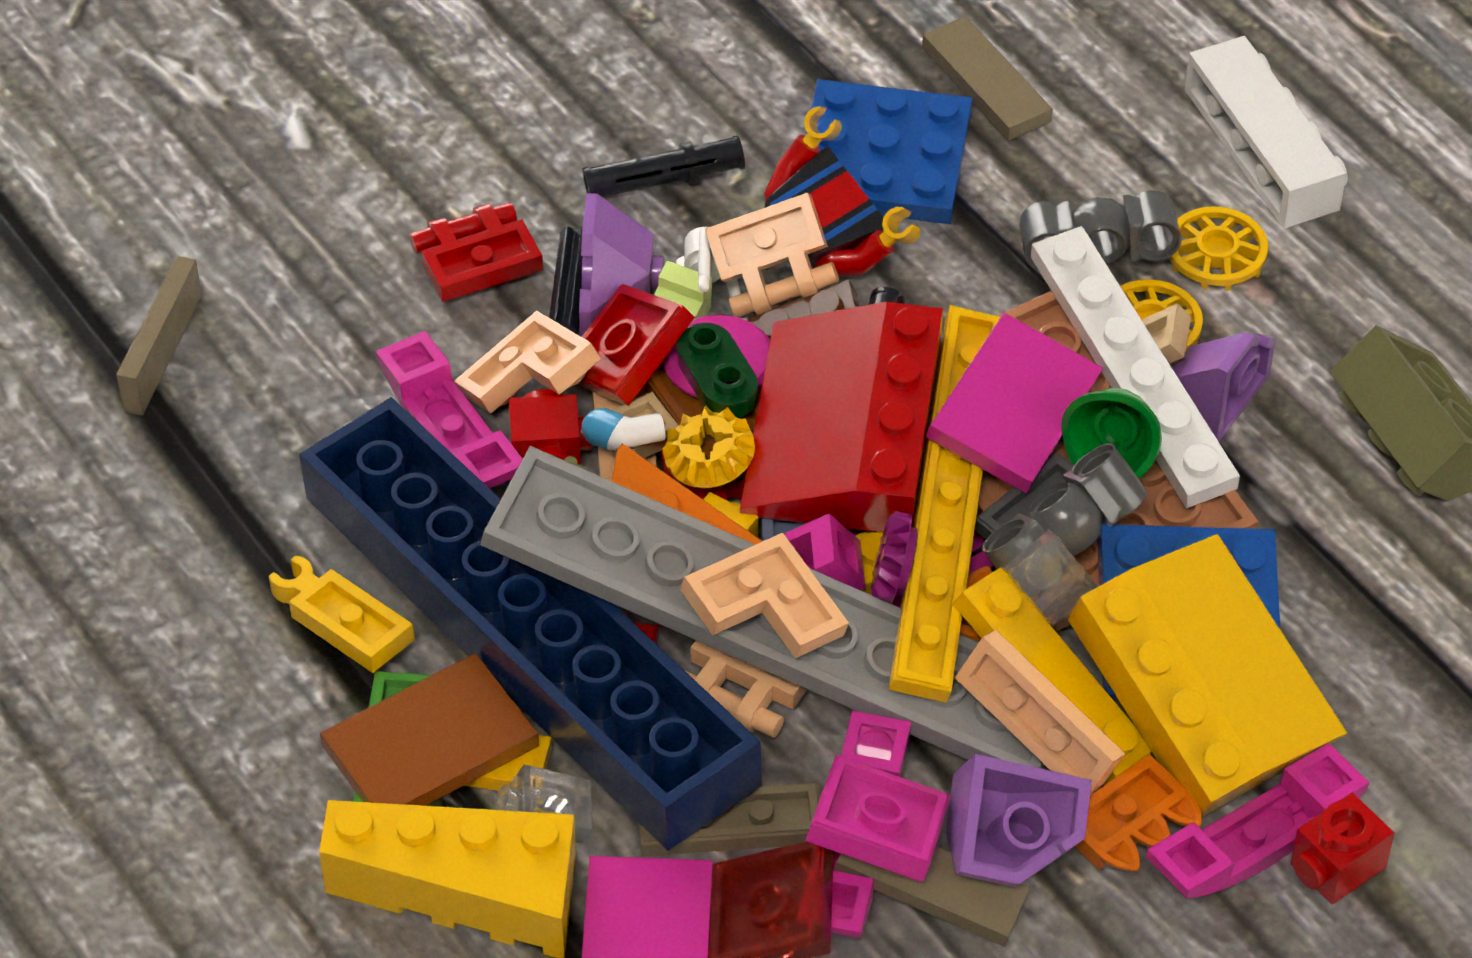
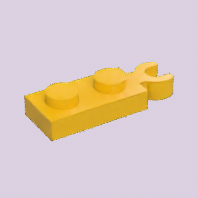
M294 556L290 560L295 579L286 580L274 572L269 575L272 595L278 601L290 605L291 617L372 673L415 640L414 628L411 622L332 569L318 578L313 574L312 565L307 559Z

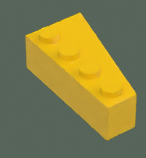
M328 800L319 849L325 893L399 914L404 909L431 916L433 924L455 929L457 924L489 932L490 939L514 946L518 940L543 947L544 955L565 958L577 858L574 815Z

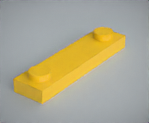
M1002 567L964 590L952 603L981 639L994 630L998 631L1125 753V756L1103 785L1152 753L1135 725Z

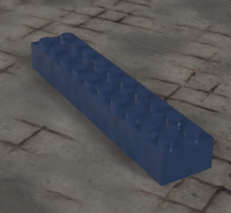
M392 397L299 453L306 499L467 656L476 653L509 697L667 851L762 786L761 742L613 603L480 545L483 532L501 499Z

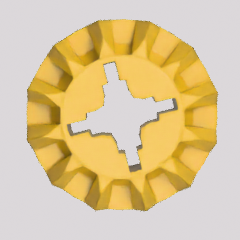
M705 405L702 414L690 417L683 413L680 425L676 428L667 429V442L662 450L666 466L677 480L692 487L712 488L733 481L748 468L754 456L755 441L746 418L739 419L735 417L728 407L719 413L712 412ZM706 435H711L716 443L713 445V451L710 452V459L706 460L705 453L702 452L700 446L703 445V438Z

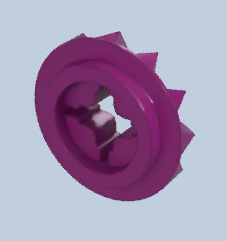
M899 511L892 514L885 523L872 573V596L892 604L895 596L901 597L904 593L917 542V528L911 527L912 515Z

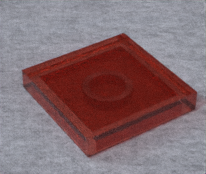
M804 841L714 863L708 958H813L830 954L834 851Z

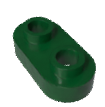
M698 323L689 326L677 341V362L703 407L706 405L712 412L719 413L728 407L737 418L750 413L755 408L758 400V381L754 371L731 334L725 328L713 323Z

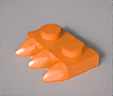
M1148 754L1090 795L1085 839L1074 847L1098 870L1108 865L1122 871L1138 872L1140 869V857L1135 844L1139 843L1150 848L1169 837L1170 830L1166 823L1168 821L1185 827L1194 822L1200 828L1202 824L1201 809L1185 787L1156 759Z

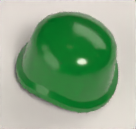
M1108 388L1081 395L1066 408L1062 416L1061 429L1068 457L1073 465L1094 448L1106 443H1113L1139 479L1153 465L1159 454L1162 442L1159 421L1148 404L1139 395L1127 389Z

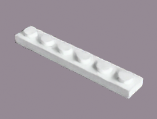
M1080 226L1033 243L1031 259L1094 361L1103 367L1101 372L1111 388L1127 389L1139 395L1156 415L1162 434L1161 448L1156 461L1185 508L1187 509L1238 489L1240 475L1084 228Z

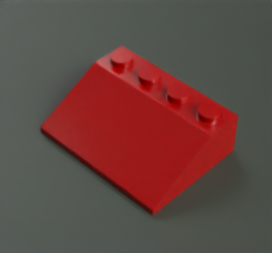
M881 302L773 323L753 433L755 452L746 471L740 513L757 515L759 518L809 523L830 513L845 528L884 532L885 523L888 521V518L896 511L912 515L911 527H913L927 440L925 436L929 427L941 349L943 308Z

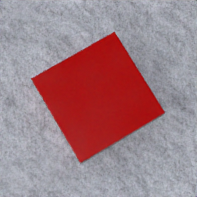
M625 284L620 285L582 335V338L593 345L601 360L587 371L585 377L576 385L629 406L695 317L681 304Z

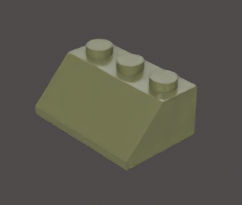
M1375 325L1329 371L1342 388L1338 393L1340 400L1355 415L1365 418L1371 426V429L1367 432L1369 438L1382 452L1389 456L1393 455L1401 466L1397 471L1399 478L1414 493L1421 496L1426 492L1449 501L1472 492V401L1433 352Z

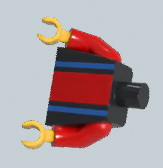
M814 107L807 112L804 119V127L807 134L805 136L798 135L776 165L764 192L765 207L809 193L812 196L828 245L824 249L808 254L812 268L833 262L838 277L862 276L891 254L897 241L902 244L916 242L920 237V228L916 225H910L903 232L899 233L898 226L900 222L908 218L911 211L903 207H894L883 217L829 146L820 151L818 146L820 142L837 138L842 131L841 121L835 119L825 132L820 133L817 128V122L824 115L827 108Z

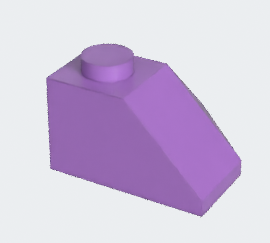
M586 193L582 228V289H580L579 302L580 337H582L620 285L625 284L652 294V289L658 288V277L664 267V257L654 256L653 233L600 195Z
M1244 332L1190 346L1186 350L1184 358L1171 365V368L1218 442L1224 437L1269 378L1276 339L1263 334Z
M974 754L953 774L946 835L956 875L1010 887H1017L1085 839L1092 780Z

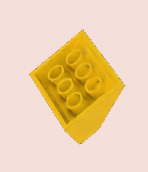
M1218 534L1129 569L1080 596L1068 617L1069 623L1156 760L1184 786L1201 809L1202 818L1284 771V768L1327 743L1332 744L1347 734V731Z

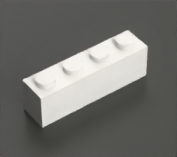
M1246 36L1190 52L1185 92L1283 229L1340 211L1344 186H1346L1348 181L1345 165L1338 156H1333L1322 141L1317 126L1312 121H1308L1299 110L1291 91L1287 87H1282L1271 72L1266 57L1262 53H1257Z

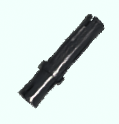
M736 135L732 136V138L693 146L691 141L680 143L679 149L635 157L591 168L584 167L582 168L586 193L606 197L686 180L688 184L698 183L701 176L738 168L739 170L745 169V158L740 138Z

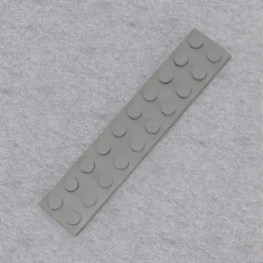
M532 446L528 448L483 532L481 546L858 712L911 721L910 735L969 760L974 754H979L1040 768L1042 762L955 679V676L979 642L961 634L959 635L952 691L947 703L888 690L901 608L813 569H810L849 622L843 637L795 659L762 613L712 635L680 591L683 579L691 573L756 544Z

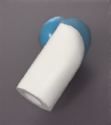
M598 408L590 411L582 421V431L586 441L591 445L600 446L610 451L618 450L622 443L630 448L665 441L666 438L664 422L660 413L630 418L607 408Z

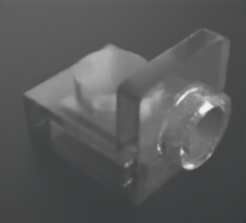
M1049 529L1003 568L1052 626L1059 620H1067L1080 596L1098 587L1057 535Z
M524 764L508 786L503 785L500 788L495 799L494 810L574 815L576 842L582 844L592 831L591 781Z

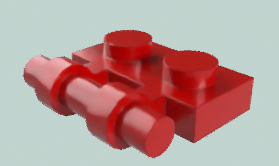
M511 202L492 207L489 203L474 207L473 214L447 221L444 217L429 221L427 223L428 228L409 234L412 249L415 254L422 252L423 267L442 302L543 270V255L523 219L517 221L516 211Z

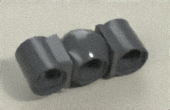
M1154 190L1142 192L1135 197L1123 195V205L1114 199L1095 197L1081 202L1072 212L1070 201H1064L1059 205L1053 202L1042 201L1026 208L1021 214L1019 222L1025 259L1035 270H1038V268L1031 259L1033 243L1080 226L1084 228L1106 264L1118 261L1127 251L1129 252L1131 262L1141 258L1148 261L1168 259L1177 252L1182 241L1173 200L1167 194Z
M1113 443L1100 445L1085 454L1076 462L1071 471L1066 472L1062 476L1065 482L1047 488L1033 500L1029 507L1028 517L1020 513L1016 514L1011 521L996 529L983 543L982 550L996 569L1002 567L1025 596L1040 590L1054 578L1059 569L1067 565L1063 557L1075 556L1090 547L1099 537L1102 523L1112 527L1117 523V520L1134 511L1146 498V488Z

